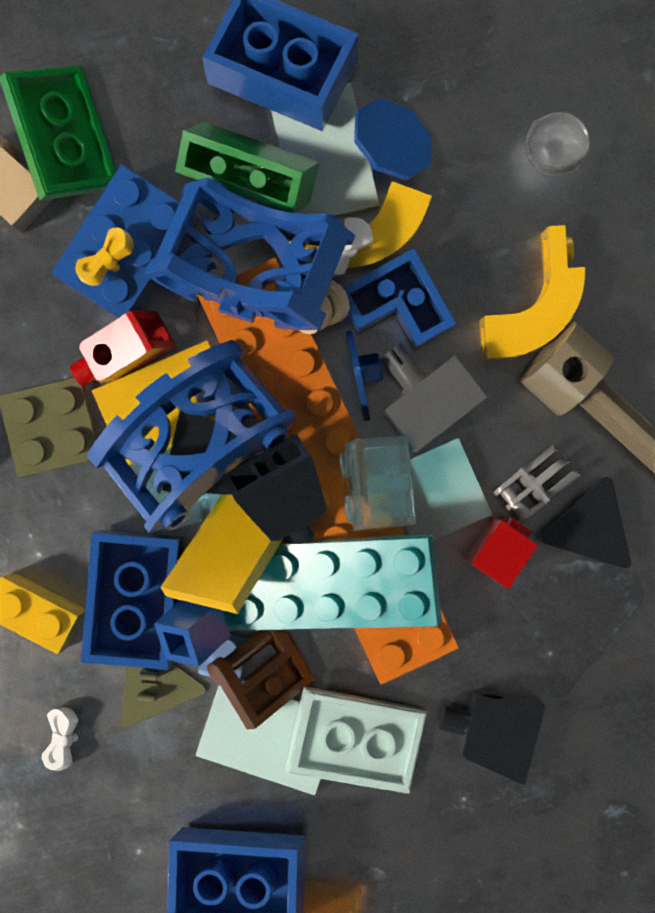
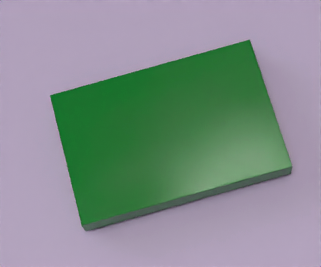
M74 65L4 71L0 76V83L39 200L104 191L117 171L82 66Z

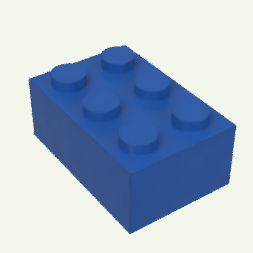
M232 0L202 57L207 82L212 86L323 132L358 62L359 34L277 0Z
M121 164L51 274L118 318L131 310L141 311L158 285L157 282L145 276L144 272L150 259L156 257L179 202ZM193 213L189 223L193 228L200 221L195 213ZM121 228L127 231L134 241V248L132 254L117 261L120 269L117 272L108 269L99 285L90 286L82 282L75 271L77 261L81 258L95 255L104 246L109 229ZM184 234L175 255L179 253V251L187 241L188 236L186 234Z
M113 530L92 532L81 663L169 669L174 661L165 659L154 623L179 602L178 599L166 597L161 586L183 554L184 536Z
M182 827L169 841L167 913H304L306 836Z

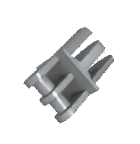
M554 444L524 468L521 467L517 473L493 492L496 497L499 495L503 497L508 503L505 506L508 511L513 509L520 517L518 522L521 524L525 523L580 477L579 472L574 469L547 492L545 491L543 486L570 463L565 456L557 460L538 477L535 478L532 475L535 470L556 454L558 448ZM515 482L524 490L518 496L510 487ZM527 496L536 504L531 510L522 501Z

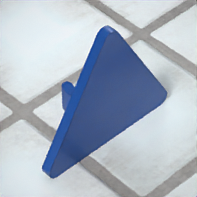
M352 330L346 331L364 421H369L370 415L363 384L378 382L384 379L379 354L372 353L357 356Z

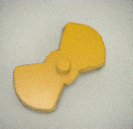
M121 228L109 229L104 246L95 255L84 257L77 261L75 271L79 279L87 285L95 286L101 284L108 269L117 272L120 269L117 261L133 252L134 241L130 234Z

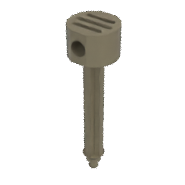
M576 321L569 323L555 338L545 344L528 363L519 378L520 382L557 416L565 414L577 404H580L655 474V427L603 380V377L612 366L614 357ZM567 360L570 369L568 375L564 377L562 369L563 364Z

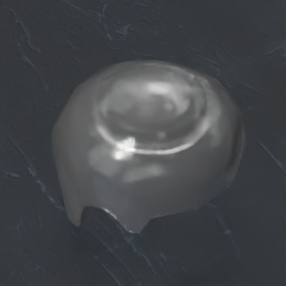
M552 112L533 121L524 139V148L532 167L545 176L559 178L570 175L583 164L590 149V135L584 123L572 114Z

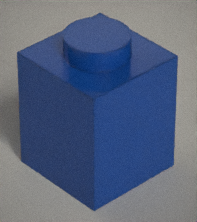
M182 600L177 602L154 623L165 659L194 666H200L230 637L223 610Z

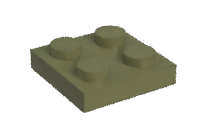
M74 378L0 396V408L17 478L90 461L87 454L97 440V434L85 386L79 385Z

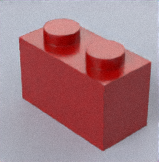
M504 515L502 520L490 516L462 558L509 589L538 545L528 539L532 531L517 520Z

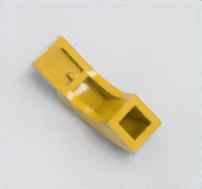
M392 181L380 212L369 223L373 233V243L357 250L355 256L349 259L345 274L372 270L389 262L402 252L417 233L432 196ZM307 244L305 249L309 250L316 247V250H318L319 246Z
M566 225L548 226L541 233L544 281L542 291L534 305L520 313L486 315L480 319L482 362L509 360L528 354L555 338L573 317L584 289L585 267L568 268V263L573 262L574 244L572 237H566Z

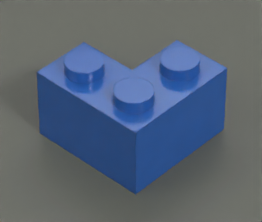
M414 248L343 287L349 299L350 309L348 317L357 333L395 313L414 349H417L451 330L456 325Z

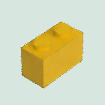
M15 572L1 576L0 625L57 655L68 648L85 616V609Z

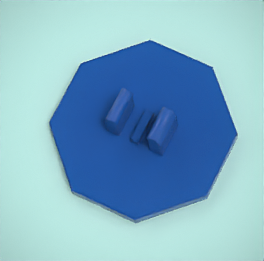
M378 98L355 112L354 143L375 170L407 181L431 165V135L411 109L383 98Z

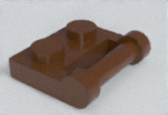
M285 629L259 630L226 657H217L207 665L210 677L221 686L247 730L256 729L301 692L304 686L307 687L314 681L312 674ZM272 645L276 653L240 681L235 671L266 646Z

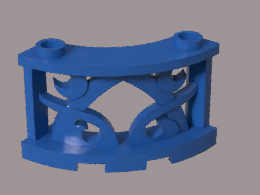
M203 178L185 184L182 191L183 196L155 258L150 259L144 275L195 302L197 295L204 297L205 300L217 302L220 304L218 312L237 319L254 323L256 316L266 317L275 321L274 325L276 328L320 330L326 313L320 310L345 245L353 244L355 234L344 227L342 220L333 214H298L268 208L228 191L224 184L215 179ZM197 204L220 216L218 220L211 221L201 213L204 228L209 234L206 237L189 224ZM184 234H186L194 244L178 257L175 254ZM264 238L278 255L283 268L271 269L259 274L247 287L239 285L234 264L223 250L244 242ZM307 244L319 246L318 250H316V247L309 250L305 249ZM211 257L225 268V273L221 277L209 273L210 270L217 269L215 262L210 259ZM314 258L312 263L299 266V264H305ZM306 278L302 287V279ZM275 282L278 288L277 291L264 290L266 285Z
M234 340L220 343L190 357L188 363L191 367L171 379L165 373L136 396L140 404L124 420L116 415L99 435L87 454V457L96 468L104 466L145 519L144 527L149 534L164 528L173 530L180 526L188 518L190 508L209 488L223 477V474L231 471L255 454L281 443L289 435L287 429L296 418L295 414L290 409L285 411L241 360L240 357L243 354V350ZM228 377L242 393L232 394ZM202 391L205 392L203 398L206 403L196 404L191 402L193 396ZM251 403L264 421L251 428H246L243 426L244 421L256 417L251 411L246 409L234 410L235 406ZM178 408L184 413L199 416L216 413L213 434L205 453L194 455L164 454L171 437V424L168 414L174 409ZM154 427L159 428L156 443L152 438L145 439V436ZM231 434L236 437L229 442ZM125 459L142 466L138 475ZM153 471H157L154 477V487L159 495L165 484H171L172 491L161 504L146 487ZM181 473H190V474H189L188 476H186L185 478H183V476H182Z

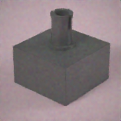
M401 342L393 348L392 352L402 365L397 362L390 351L379 359L404 389L401 391L403 396L381 413L410 451L418 452L485 400L487 396L455 355L430 374L428 371L423 373Z

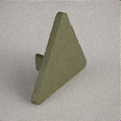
M172 663L168 670L126 666L120 724L124 728L131 727L201 696L206 690L205 685L175 663Z

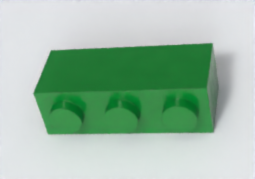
M202 122L183 130L175 172L196 180L203 178L215 179L224 184L230 192L286 212L295 213L310 203L320 162L216 125Z

